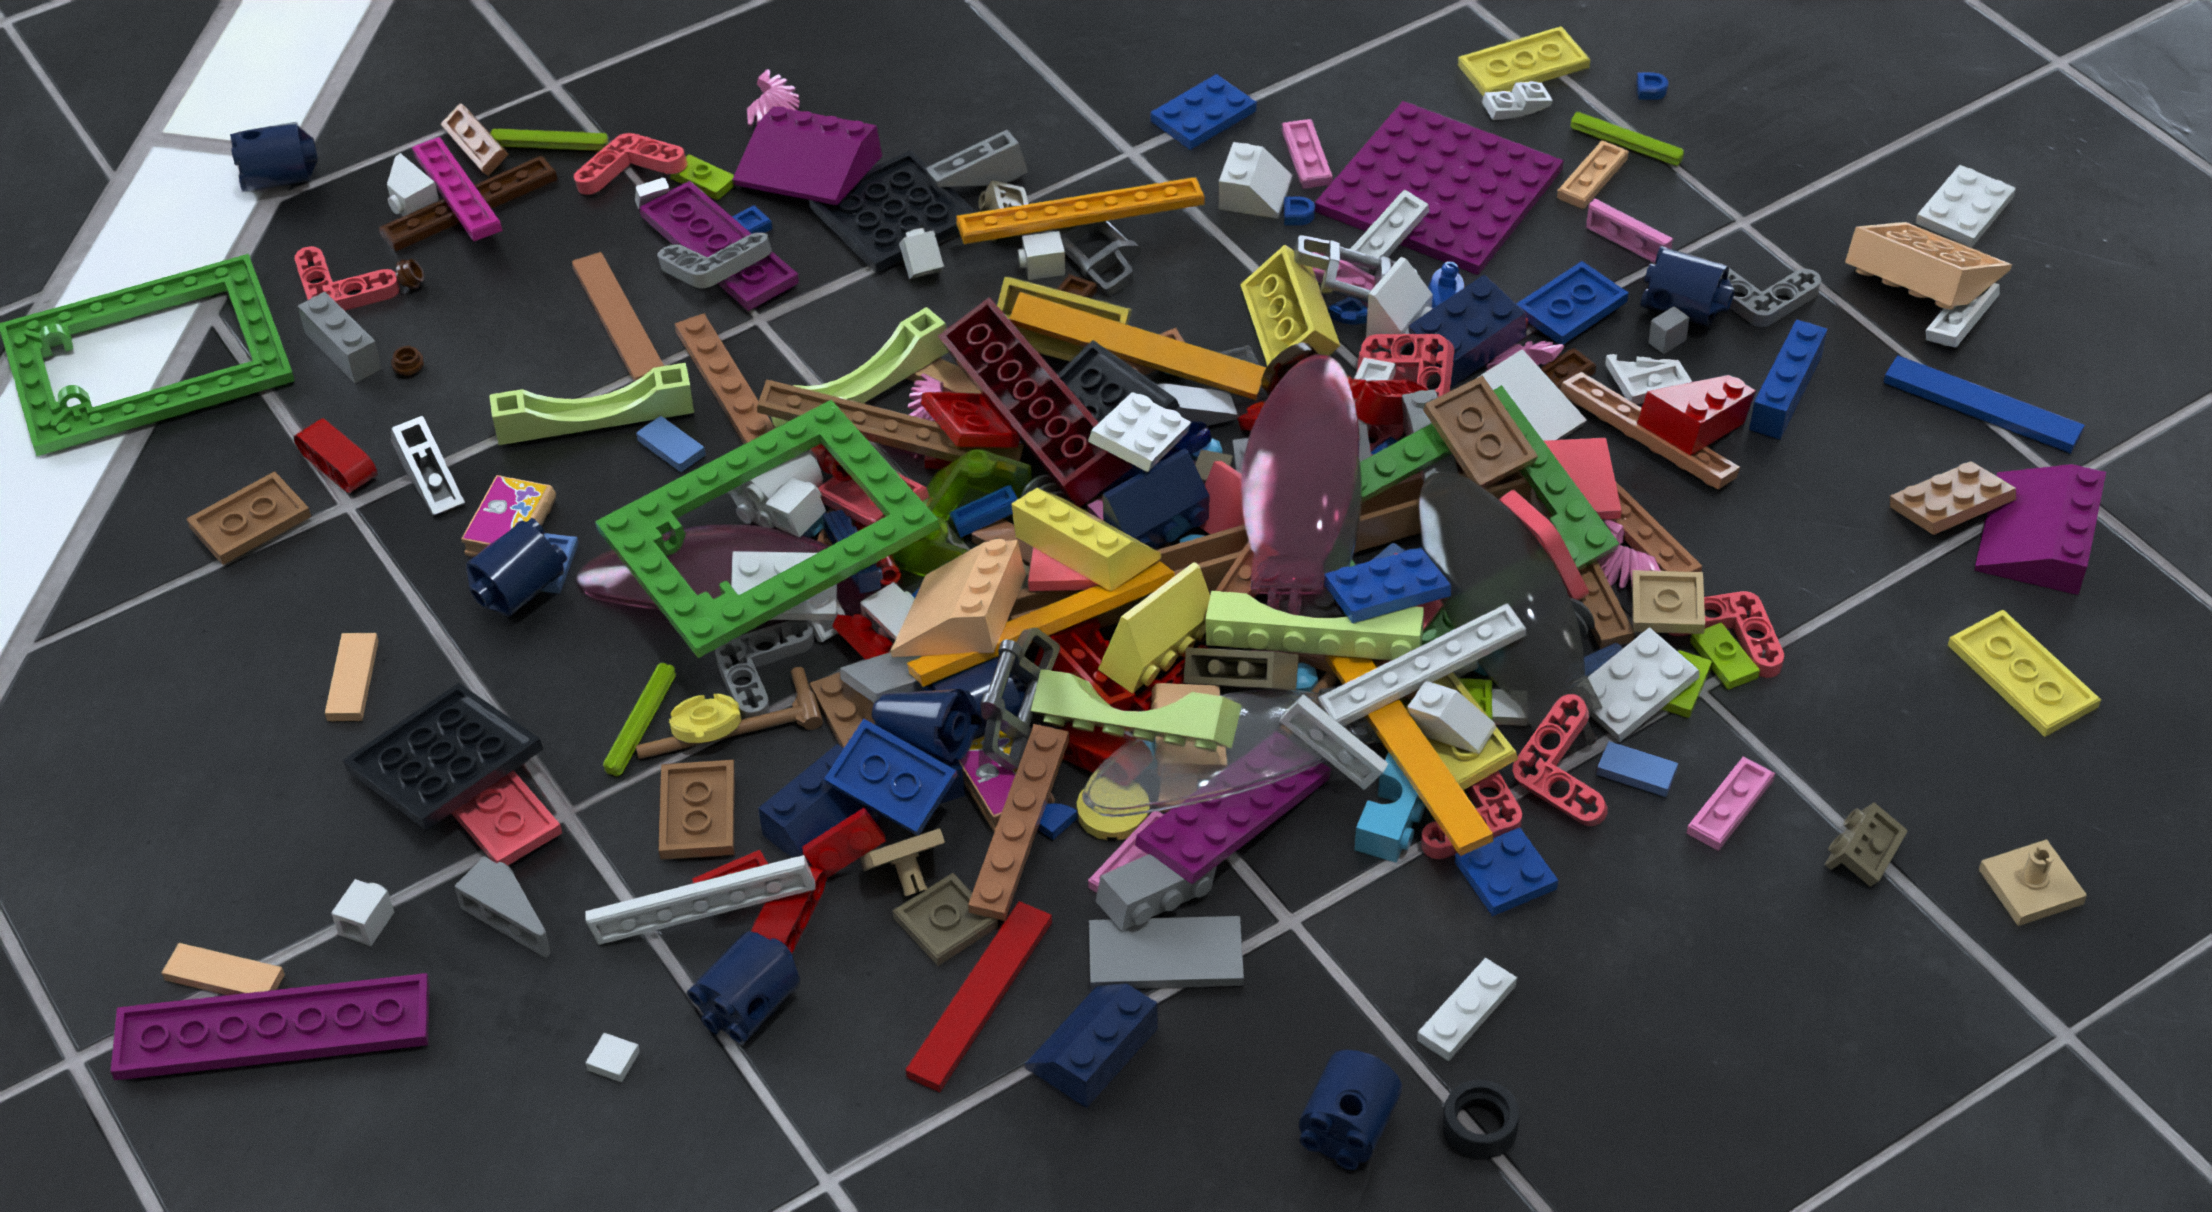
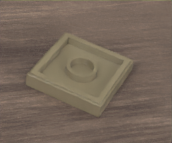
M954 873L893 910V919L937 966L998 928V919L969 913L968 904L972 892Z

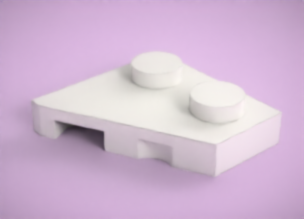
M1615 354L1606 355L1605 365L1626 399L1636 405L1644 402L1646 393L1649 390L1692 382L1679 360H1654L1648 357H1637L1636 362L1617 361V355Z

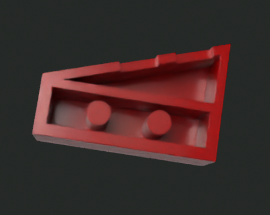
M1730 375L1649 390L1646 393L1637 424L1691 456L1745 423L1756 390L1745 385L1741 379Z

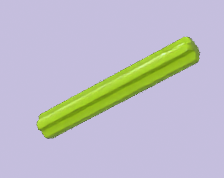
M1576 112L1571 119L1570 127L1572 129L1675 166H1678L1683 159L1684 150L1674 145L1581 112Z
M492 129L490 133L502 147L601 151L608 145V136L605 133Z
M662 662L657 665L603 762L604 771L607 774L617 777L623 773L636 749V745L639 744L676 676L675 668L671 664L667 665Z

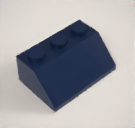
M1184 448L1156 464L1149 472L1143 471L1104 493L1103 521L1155 550L1166 543L1173 542L1192 528L1201 526L1209 519L1210 495L1189 452Z
M839 744L835 745L758 808L762 835L792 858L804 855L802 846L863 808L866 809L875 822L883 817L829 786L824 781L825 776L844 749ZM805 857V859H806V861H807V863H808V866L813 867L812 864H811V863L808 861V859Z
M1127 983L1096 986L1025 1063V1068L1087 1108L1157 1031L1158 1003Z

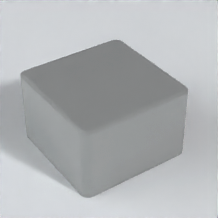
M1673 306L1651 321L1649 344L1665 354L1686 341L1689 317Z

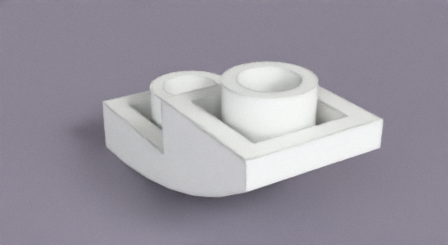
M1534 81L1515 83L1512 92H1485L1482 103L1492 120L1511 119L1532 114L1551 106L1553 101L1543 84Z

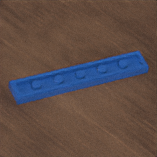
M1897 355L1884 377L1883 383L2068 453L2073 451L2085 427L2084 424Z

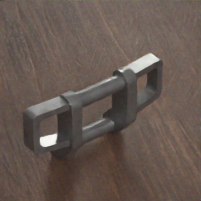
M1110 220L1058 230L1065 254L1081 268V273L1087 279L1097 284V287L1107 297L1113 296L1134 281L1135 276L1132 267L1127 261H1133L1140 255L1141 248L1134 241L1126 239L1111 224ZM1047 230V231H1041L1040 233H1041V234H1042V233H1049V232H1053V231H1052V230ZM1089 232L1103 233L1112 243L1091 258L1085 256L1073 244ZM1118 262L1124 272L1111 282H1104L1099 275Z
M1302 235L1298 237L1294 247V261L1296 263L1324 270L1321 284L1322 293L1330 295L1333 292L1367 303L1371 290L1336 280L1340 260L1375 270V286L1396 263V261L1382 255L1377 258L1340 247L1339 243L1335 241ZM1308 251L1317 252V253H1322V254H1325V255L1323 256V255L1311 253V252H1308Z
M1036 627L1023 630L1017 642L1008 639L1001 641L998 650L999 661L989 691L983 694L980 703L982 717L987 720L983 752L1007 770L1018 768L1032 731L1030 723L1034 712L1031 711L1040 670H1052L1060 651L1059 644ZM1031 641H1034L1044 650L1039 667L1023 656ZM1010 672L1028 684L1017 717L1005 709L1004 699L1001 698ZM1000 730L1014 739L1009 756L998 747Z

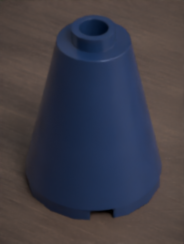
M948 689L884 694L874 703L872 708V718L875 725L910 745L946 762H954L953 759L961 760L965 757L976 734L977 725L971 724V713L977 714V705L974 696L967 690Z

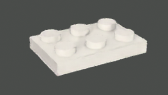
M1959 165L1917 214L1915 224L1972 248L2014 198L2016 188L1978 173L1973 169Z
M1132 392L1092 429L1088 442L1149 472L1187 434L1191 422L1182 418L1178 412L1165 409L1153 403L1150 398Z
M733 551L731 586L740 595L817 553ZM837 584L770 620L834 621L836 618Z
M1649 627L1572 689L1570 694L1580 696L1588 708L1589 715L1621 742L1699 678V670Z

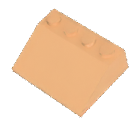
M1907 222L1856 227L1845 263L1856 267L1855 271L1859 274L1879 276L1882 278V283L1893 287L1903 286L1908 288L1910 295L1919 298H1932L1936 300L1935 305L1945 309H1954V306L1969 304L1993 283L2008 273L2012 266L2010 263Z
M994 539L984 542L927 574L892 646L891 656H928L969 652L993 653L1026 577L1018 540L1005 541L1003 539Z

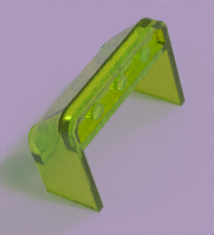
M976 449L965 453L938 471L927 485L929 497L923 503L938 518L939 529L893 553L892 555L897 567L925 577L932 571L968 552L969 550L945 542L949 535L946 523L950 517L949 513L955 510L969 488L991 494L1011 485L1017 498H1021L1024 488L1031 481V465L985 450Z

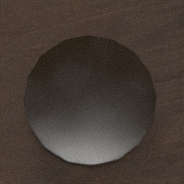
M1301 342L1291 345L1270 362L1263 373L1261 387L1271 397L1280 390L1286 388L1294 389L1300 386L1299 381L1308 375H1315L1320 363V355L1309 343Z

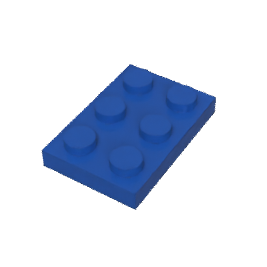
M1216 74L1150 112V121L1191 150L1256 112L1257 102Z
M1581 261L1518 302L1517 305L1526 313L1529 324L1556 343L1563 345L1627 303L1629 293Z
M1422 548L1409 549L1403 553L1376 558L1351 567H1342L1336 571L1324 574L1325 587L1352 623L1451 596V584Z
M863 718L825 776L824 781L829 786L919 836L958 774L955 769Z

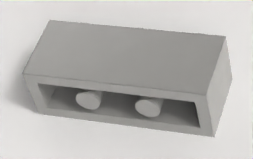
M326 292L298 305L305 334L354 383L382 369L375 340Z
M1148 854L1101 875L1095 901L1123 931L1136 924L1141 925L1151 917L1164 911H1172L1190 899L1206 895L1212 888L1216 867L1194 884H1191L1155 857Z

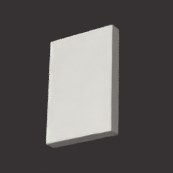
M1523 349L1482 374L1492 390L1501 385L1504 387L1543 441L1562 440L1581 428L1586 422V418Z

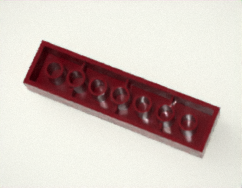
M990 297L938 335L953 360L1020 436V440L1076 506L1080 508L1132 468L1129 462L1088 442L1092 429L1099 422Z

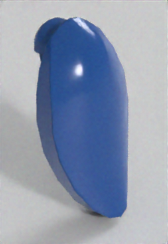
M1445 262L1442 268L1433 274L1429 282L1428 289L1433 294L1432 309L1464 288L1463 278L1458 273L1459 267L1454 262Z

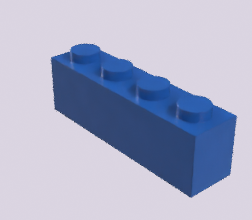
M1796 319L1754 401L1749 430L1781 440L1822 358L1827 328Z

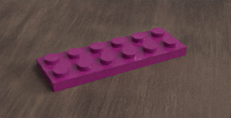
M691 181L639 207L641 217L671 244L682 245L705 257H709L742 238L751 235L747 229ZM771 252L765 258L717 284L749 311L799 283L797 272Z
M1274 733L1138 833L1135 846L1146 854L1155 857L1189 883L1194 884L1327 782L1330 777L1331 768Z

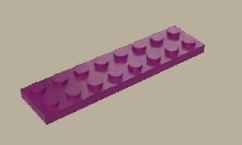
M427 973L117 1007L110 1072L114 1080L426 1046L428 1045L430 981Z

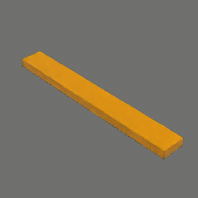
M1193 177L959 215L956 218L963 243L968 244L1204 205L1205 196L1197 178Z
M1022 292L1019 293L1009 318L1014 326L1078 346L1086 347L1094 340L1120 359L1253 400H1257L1261 388V379L1266 367Z
M1158 560L1113 591L1097 585L1006 622L993 653L969 652L922 656L907 663L909 673L925 687L998 657L1001 641L1008 639L1017 642L1020 634L1025 629L1036 627L1049 636L1149 595L1175 577V573Z
M1325 655L1327 663L1342 685L1377 668L1370 658ZM1399 699L1364 716L1460 856L1493 842L1492 831Z

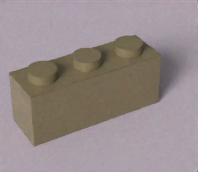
M1186 648L1183 683L1296 691L1299 655L1269 651Z

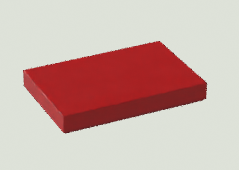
M922 393L920 404L957 447L1018 448L1020 436L982 393Z

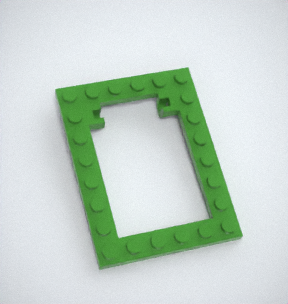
M249 254L0 323L1 336L36 456L295 381ZM228 291L253 361L92 407L87 391L78 385H68L58 392L59 401L56 402L43 359L53 355L51 347L63 344L65 351L73 350L72 334L89 331L93 328L117 323L125 319ZM77 398L81 404L68 407L67 401Z
M1501 385L1494 389V393L1538 455L1535 463L1519 471L1552 514L1549 521L1561 535L1577 569L1581 570L1617 550L1619 542L1504 387ZM1431 423L1276 507L1274 514L1324 584L1325 573L1336 571L1342 567L1356 565L1326 522L1451 455L1452 452ZM1533 542L1538 549L1536 553L1448 601L1423 632L1422 645L1507 603L1511 608H1514L1523 603L1527 598H1531L1555 585L1557 581L1539 546Z
M832 400L595 521L601 536L698 658L939 529L938 518ZM821 443L886 516L740 595L737 594L726 580L719 584L721 596L713 599L707 591L697 596L665 556L677 552L684 542L686 533L677 518ZM670 531V538L664 541L662 535Z

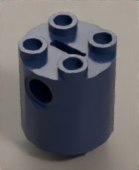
M297 121L230 134L232 157L235 166H238L240 174H238L242 192H252L310 181V177L318 162L314 138L304 131Z
M1660 246L1655 260L1656 265L1650 264L1647 269L1644 281L1650 284L1643 293L1640 306L1660 313H1664L1674 306L1689 317V322L1710 327L1719 311L1728 312L1734 297L1735 288L1732 287L1728 278L1729 266Z
M531 518L527 522L523 520L517 522L510 531L493 541L466 563L469 591L476 602L483 608L500 612L507 617L512 616L536 597L549 582L564 574L563 563L567 561L566 554L558 545H551L543 536L545 534L544 529L535 519Z
M997 657L922 687V691L967 690L974 696L977 714L971 713V724L977 725L973 740L985 736L987 720L982 717L980 703L983 694L989 691L999 661ZM1010 673L1001 698L1004 699L1005 709L1017 717L1026 688L1020 678Z
M748 931L687 990V996L704 1014L701 1017V1021L708 1030L714 1034H718L722 1030L736 1043L743 1045L800 986L801 979L793 955L785 944L775 938L769 940L759 933Z
M1343 1050L1334 1053L1330 1057L1299 1119V1129L1302 1133L1299 1138L1301 1145L1309 1151H1320L1324 1155L1335 1159L1345 1169H1357L1359 1163L1366 1162L1372 1157L1399 1101L1403 1085L1398 1075L1386 1063L1374 1055L1354 1050Z

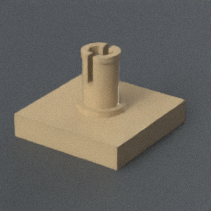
M939 828L871 851L859 859L864 871L891 863V866L895 865L904 890V896H908L927 889L916 859L919 856L918 853L945 843Z
M2047 839L1982 860L1979 871L2018 926L2083 905L2087 894Z

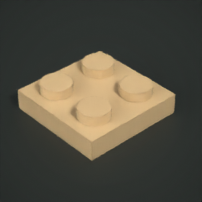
M1632 570L1633 632H1644L1650 627L1657 633L1704 634L1703 572Z

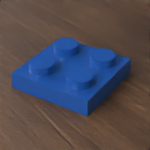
M1520 827L1493 838V842L1462 856L1458 853L1455 855V864L1492 916L1557 890L1558 879Z

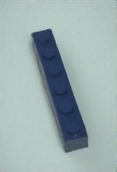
M842 509L822 514L824 532L832 545L858 532L856 526H852L850 516L846 517ZM876 563L850 576L860 594L881 589L880 580H883L881 568L877 567Z

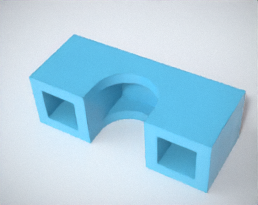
M1388 752L1385 759L1388 766L1379 776L1378 796L1392 800L1394 803L1379 804L1367 801L1356 826L1355 851L1397 863L1402 849L1408 851L1414 834V829H1411L1414 822L1420 823L1425 804Z

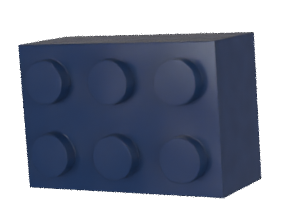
M1482 275L1408 325L1409 334H1439L1453 344L1454 359L1451 388L1527 336L1526 313L1486 275ZM1410 342V348L1414 352V344ZM1438 344L1437 349H1432V354L1437 356L1438 352L1443 351V347ZM1436 362V367L1442 368V366Z

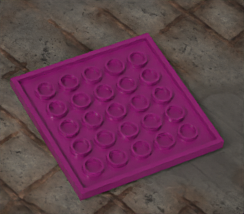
M1402 101L1315 201V212L1367 231L1405 189L1429 204L1430 211L1399 245L1443 262H1454L1459 268L1479 275L1561 173L1564 160Z

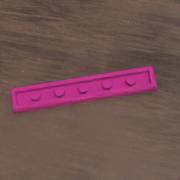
M440 137L412 147L415 158L429 178L435 182L436 188L473 241L503 231L501 223Z

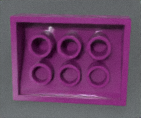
M773 106L757 123L732 179L733 185L837 205L882 157L877 125L863 123L862 121L840 119L835 116L813 114L809 111L791 110L782 106Z
M2073 464L1997 472V477L2016 488V500L1987 512L1974 571L2079 595L2088 566L2106 472Z

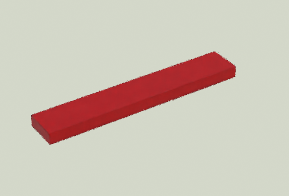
M1020 901L1017 903L906 1068V1078L937 1092L942 1091L1052 924L1051 914Z

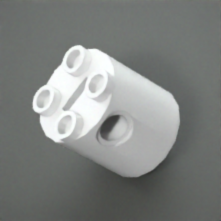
M809 449L730 490L728 493L738 506L736 508L738 517L746 524H750L753 521L766 530L771 531L775 524L765 503L791 477L805 483L811 482L817 488L823 484V476L812 450Z

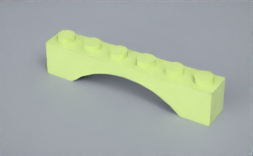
M926 307L900 322L884 346L871 359L852 373L822 385L793 386L865 403L949 353L938 337L939 334L947 329L946 323ZM771 416L775 428L789 422L788 420Z
M686 363L652 368L642 378L624 388L590 398H551L523 389L489 395L492 418L499 445L655 420L660 416L667 418L694 413Z
M1211 591L1205 618L1206 645L1394 660L1422 645L1424 607L1413 606L1352 623L1348 617L1311 618L1292 615L1262 604L1247 593Z
M1041 669L1031 711L1044 716L1043 723L1057 727H1064L1065 722L1073 723V728L1083 731L1094 732V727L1096 726L1102 727V732L1114 736L1124 737V732L1127 731L1133 732L1132 737L1144 741L1154 742L1155 736L1164 737L1163 742L1171 745L1185 747L1186 741L1195 742L1194 747L1198 749L1216 752L1217 746L1232 748L1242 705L1223 696L1191 692L1180 700L1159 709L1143 712L1122 711L1111 707L1101 698L1090 682L1070 673Z

